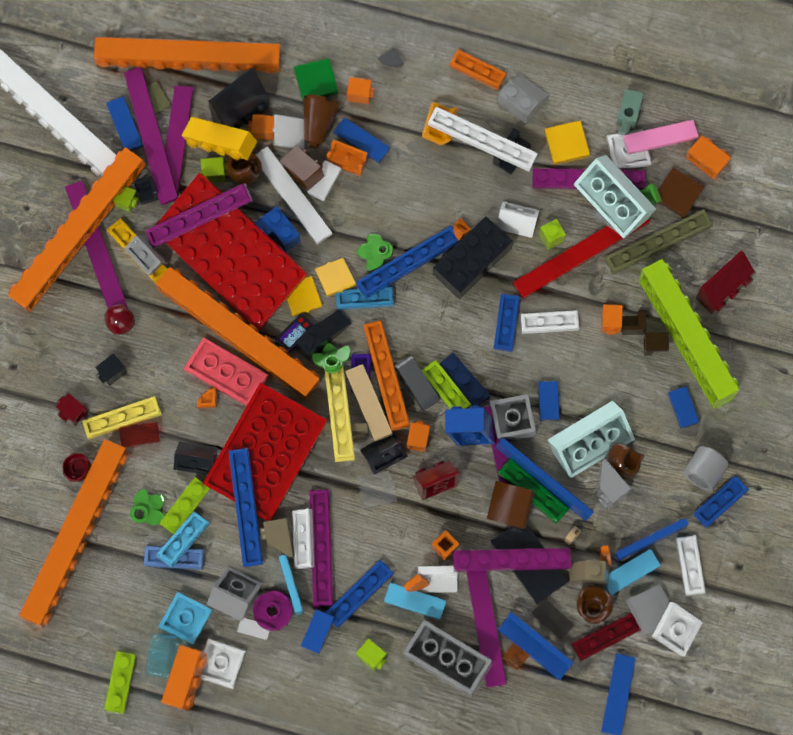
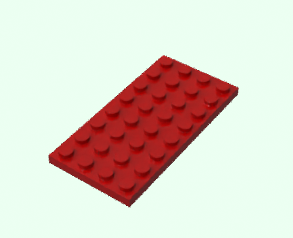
M199 173L156 225L222 194V192L202 173ZM239 208L166 242L168 246L259 331L308 276V273Z

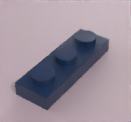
M454 353L439 363L473 406H480L490 397L486 389Z

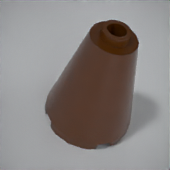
M304 95V141L307 142V146L318 148V145L323 144L341 104L339 101L332 99L329 102L323 96Z

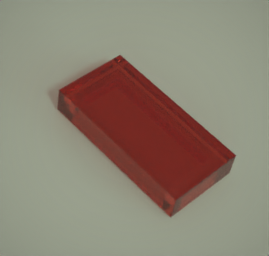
M157 422L119 428L122 447L126 448L160 442Z

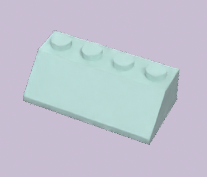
M607 155L596 158L574 183L576 188L623 238H626L641 226L656 210L651 202Z
M611 401L548 439V442L556 459L571 479L607 457L610 448L615 443L627 445L634 441L635 438L624 411L615 402Z

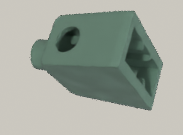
M625 89L616 125L620 126L618 130L619 135H628L630 129L635 128L644 93Z

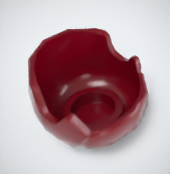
M113 305L104 314L105 324L113 334L124 335L131 331L135 325V317L125 305Z
M82 453L69 455L65 458L62 465L63 475L72 482L85 480L91 468L90 460Z

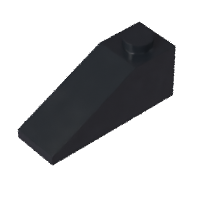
M337 310L295 341L296 347L310 360L313 358V354L319 353L327 343L334 340L352 323L340 310Z

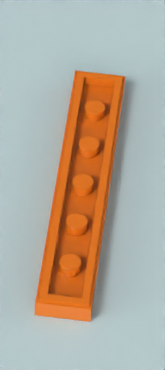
M382 320L364 324L363 328L391 431L410 427Z

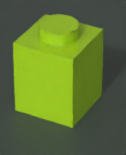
M223 157L201 159V172L211 182L226 181L225 175L228 174L226 171L227 163H224Z
M123 186V193L121 195L117 194L112 202L116 203L114 207L131 213L132 209L137 207L139 198L136 190Z
M557 219L541 226L539 230V236L547 250L565 241L566 234Z
M369 638L356 652V657L373 671L376 668L380 670L387 662L385 659L387 654Z

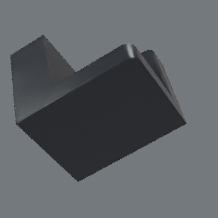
M152 176L134 181L141 205L159 200Z

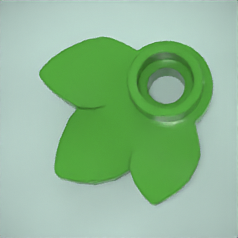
M377 234L367 235L368 243L361 245L356 251L358 256L367 260V271H373L382 267L384 260L389 259L394 251L393 246ZM386 247V251L381 253V249Z
M327 343L322 353L312 355L313 362L317 366L324 367V370L328 373H336L341 370L343 363L349 359L350 348L349 346H344L338 350L332 344Z
M145 489L137 492L134 497V506L130 510L131 519L136 523L159 524L165 516L159 511L163 506L164 496L157 494L149 496ZM137 510L143 511L142 517H137Z

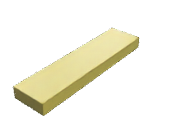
M156 396L85 419L82 422L87 438L90 440L161 416L162 414Z

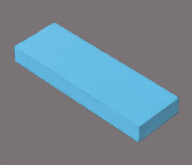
M193 512L156 554L157 557L173 568L209 526V522L196 512Z
M649 549L609 573L608 585H604V587L613 595L661 565L652 550Z
M279 556L296 616L303 614L287 556Z
M390 583L384 600L385 603L437 620H441L446 600L418 591L408 592L404 587Z

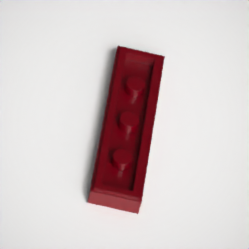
M631 612L575 641L571 646L581 662L641 631Z

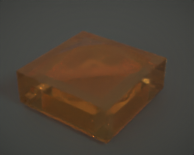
M514 643L502 657V660L518 671L530 655Z

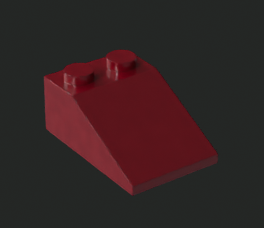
M440 461L434 464V467L426 470V468L415 472L416 475L413 476V481L422 501L458 486L459 472L450 461L445 463Z

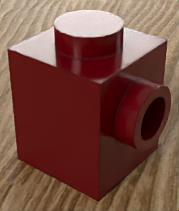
M69 393L57 401L56 409L59 412L57 415L64 422L68 420L74 426L88 413L86 407Z

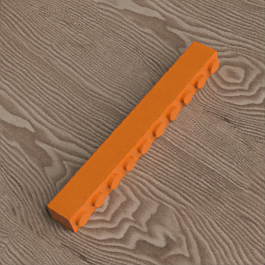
M95 37L94 60L96 65L100 67H109L110 65L120 68L135 66L136 68L142 67V69L154 67L155 69L173 68L175 70L191 68L195 71L209 69L211 71L228 70L230 72H237L238 70L248 71L253 67L256 72H280V44Z
M126 147L123 151L117 153L115 161L111 166L109 165L105 168L100 180L94 182L92 190L88 195L82 197L77 209L71 211L65 224L59 226L54 238L48 240L45 249L34 258L31 267L26 269L22 273L19 282L10 288L8 296L29 313L33 310L116 205L115 202H112L117 194L121 195L123 193V186L129 188L146 167L143 159Z
M171 267L167 269L155 284L158 291L307 401L320 385L319 375L314 370H307L303 367L302 361L298 358H291L288 355L289 352L281 346L279 348L273 344L274 341L270 337L260 335L258 333L259 330L252 324L248 326L243 322L244 319L239 314H232L228 311L229 307L223 302H216L211 293L208 291L203 292L195 281H188L184 278L185 275L180 270H173Z
M104 439L19 614V617L41 628L50 622L52 618L51 611L54 606L58 605L61 598L59 594L62 588L65 589L68 585L69 573L71 570H75L78 563L76 559L79 553H83L87 543L85 540L94 531L96 517L99 518L103 512L102 505L105 500L109 499L112 493L110 488L113 482L116 483L120 476L119 470L128 460L129 455H127L128 452L125 447Z

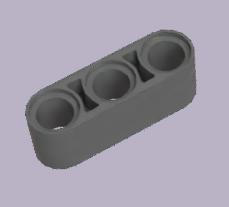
M411 355L394 365L396 372L422 411L440 401L435 390Z

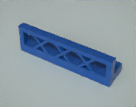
M512 612L498 629L501 634L559 681L573 664V661Z

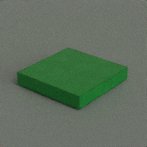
M329 58L293 66L302 102L304 95L307 96L308 94L323 97L338 94Z

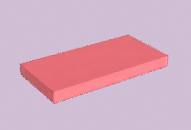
M203 337L184 367V371L245 406L248 405L259 383L265 384L269 377V374L205 337Z

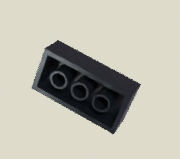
M485 216L433 267V275L460 300L512 249L513 241Z

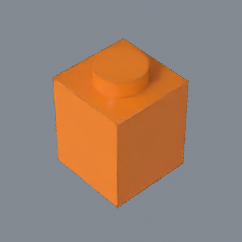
M349 77L347 101L369 104L370 98H374L375 87H372V80Z
M253 114L252 121H249L248 131L251 132L255 139L274 140V116Z
M603 304L601 332H606L608 335L620 333L623 305Z
M415 421V423L410 424L407 449L426 452L430 426L427 423Z
M445 530L432 543L431 548L446 561L453 551L459 549V543Z

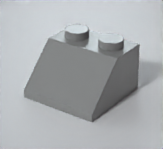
M520 74L511 79L499 92L497 103L527 124L549 98V95Z
M528 394L490 401L497 439L520 440L536 437Z
M604 459L598 473L597 497L599 499L597 501L601 507L607 508L610 511L628 496L631 488L608 461Z
M227 567L214 584L207 605L230 615L232 618L243 621L263 583Z

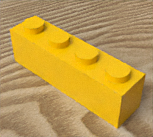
M191 117L181 135L187 141L186 144L192 148L200 147L207 152L215 151L221 156H225V154L230 155L236 160L240 158L248 160L257 143V140L249 131Z

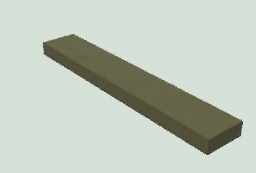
M703 209L604 257V260L612 275L712 228L713 224Z

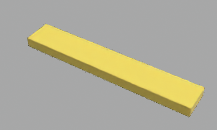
M342 366L341 370L336 373L325 371L335 462L355 460L344 366Z

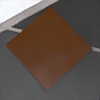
M672 168L658 189L662 199L659 203L685 218L704 190V186Z

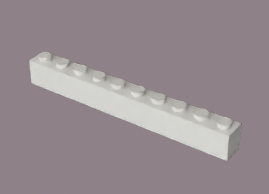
M0 49V87L6 93L10 91L13 94V99L18 104L23 103L26 106V111L31 116L36 115L39 118V123L44 128L49 127L52 130V135L57 140L62 139L65 142V147L70 152L75 151L78 154V159L83 164L88 163L96 176H103L105 168L109 165L111 166L115 161L116 155Z

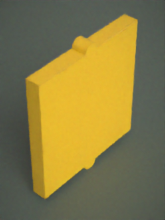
M344 258L331 263L327 262L326 265L315 269L327 297L338 292L342 293L343 290L356 286Z
M312 276L305 278L287 299L293 317L303 313L309 314L310 311L322 307Z

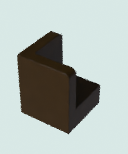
M638 311L636 316H622V335H645L647 330L645 311Z
M645 332L643 337L644 356H652L653 352L669 351L668 332Z

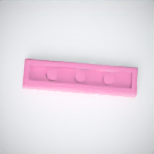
M690 120L624 135L623 141L628 155L695 140L698 139L699 135L694 121Z

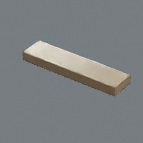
M363 364L345 371L365 421L368 423V428L374 442L391 436L392 431Z

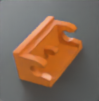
M333 139L331 150L327 153V161L341 169L361 176L368 161V153Z

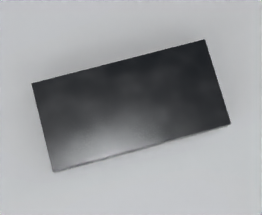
M527 523L525 529L511 526L491 540L496 550L544 548ZM560 569L512 570L536 604H539L569 582Z

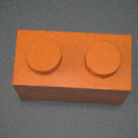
M702 135L688 150L686 159L714 180L729 165L731 160L727 151L719 149L710 138H705Z

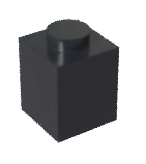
M114 353L95 367L98 372L96 374L98 379L102 383L106 382L109 386L127 373L125 366Z

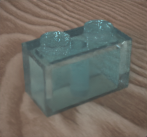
M153 633L151 635L145 675L169 679L174 663V655L177 654L179 642H176L177 636Z

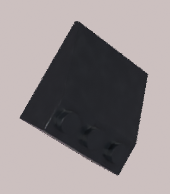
M253 67L208 101L214 123L238 129L244 124H249V121H252L253 114L257 115L258 113L265 112L270 105L269 97Z

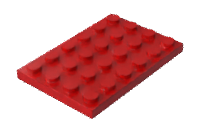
M260 382L203 484L235 502L229 451L249 448L257 515L267 521H272L328 420Z

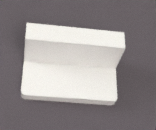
M503 201L496 226L503 231L532 238L539 210Z
M453 566L418 567V574L425 577L430 585L418 590V592L456 593L458 591V572H454Z

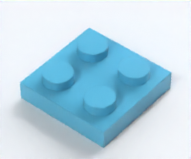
M177 592L158 627L194 646L213 610Z

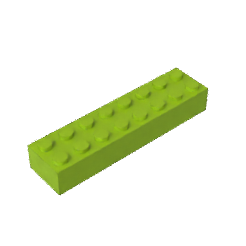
M661 259L643 268L638 281L712 408L715 410L734 400L739 392V383L735 377L732 378L730 375L728 364L720 358L718 347L710 341L708 330L700 324L701 319L696 311L693 312L690 307L691 302L689 298L683 295L679 281L677 279L674 280L671 274V267Z

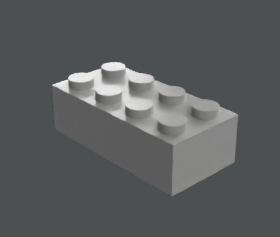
M423 620L403 652L406 659L470 698H473L493 665L492 660Z

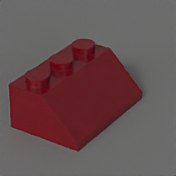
M741 250L700 287L696 299L711 314L716 310L720 312L726 306L725 302L729 298L733 300L740 293L739 289L742 286L746 288L753 281L752 277L755 271L745 253Z

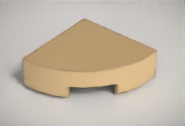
M574 526L564 542L569 546L572 545L580 534L581 529Z

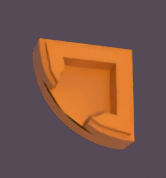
M459 218L453 226L454 234L458 240L463 239L472 230L462 218Z
M211 388L202 394L198 399L197 408H217V389Z
M608 545L601 546L599 550L601 561H606L611 568Z
M417 574L403 586L406 591L415 592L427 587L430 583L425 577Z

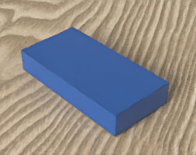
M558 381L539 382L540 421L559 420Z
M687 387L668 392V397L680 429L698 424L700 421Z
M316 609L301 646L320 654L335 617Z

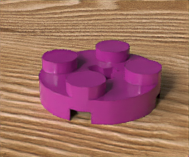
M269 591L262 594L253 605L254 619L264 630L280 631L288 625L292 618V605L289 599L281 592ZM276 606L277 615L269 616L270 613L267 609Z

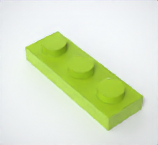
M437 360L421 370L449 409L454 406L467 409L471 406V403Z
M194 477L159 524L174 535L210 488Z
M116 651L104 711L125 714L136 661L135 654Z

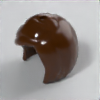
M252 152L248 160L241 158L236 160L230 156L226 164L228 175L239 184L244 183L248 185L254 183L262 172V163Z
M615 443L610 448L606 460L622 479L634 477L639 472L641 461L645 455L630 450L631 447L624 444Z
M590 585L581 589L576 603L579 615L591 624L603 622L613 611L612 595L605 588L598 585Z

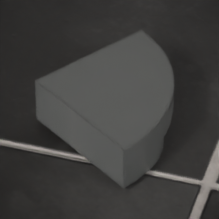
M394 48L378 57L379 62L383 65L394 68L404 65Z

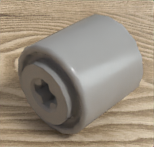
M700 446L684 469L683 475L693 485L711 492L726 471L728 461L715 449Z

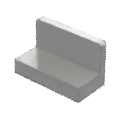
M136 235L124 248L148 275L152 276L161 265L169 263L157 248H152L146 236Z

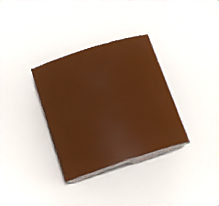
M496 481L487 519L525 529L534 491Z

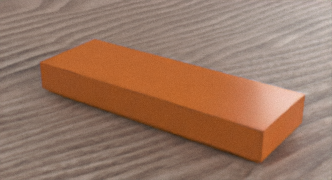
M459 49L449 64V67L498 91L507 76L506 72Z

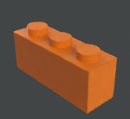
M179 645L161 703L190 711V708L195 703L194 695L196 689L201 684V674L207 665L208 654Z

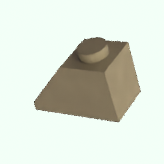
M287 518L263 522L264 528H260L262 540L266 539L267 545L280 554L287 556L289 560H294Z
M585 560L571 563L569 583L608 585L610 566L606 561Z

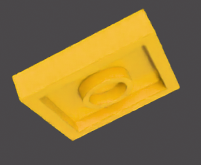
M581 120L544 129L553 165L590 157Z

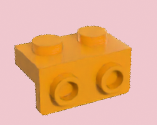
M433 102L429 109L422 138L441 146L449 142L452 136L429 126L428 121L436 107L455 116H458V108L453 107L449 109Z

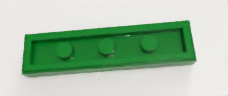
M512 458L497 473L511 485L533 490L532 504L555 524L569 510L566 505Z

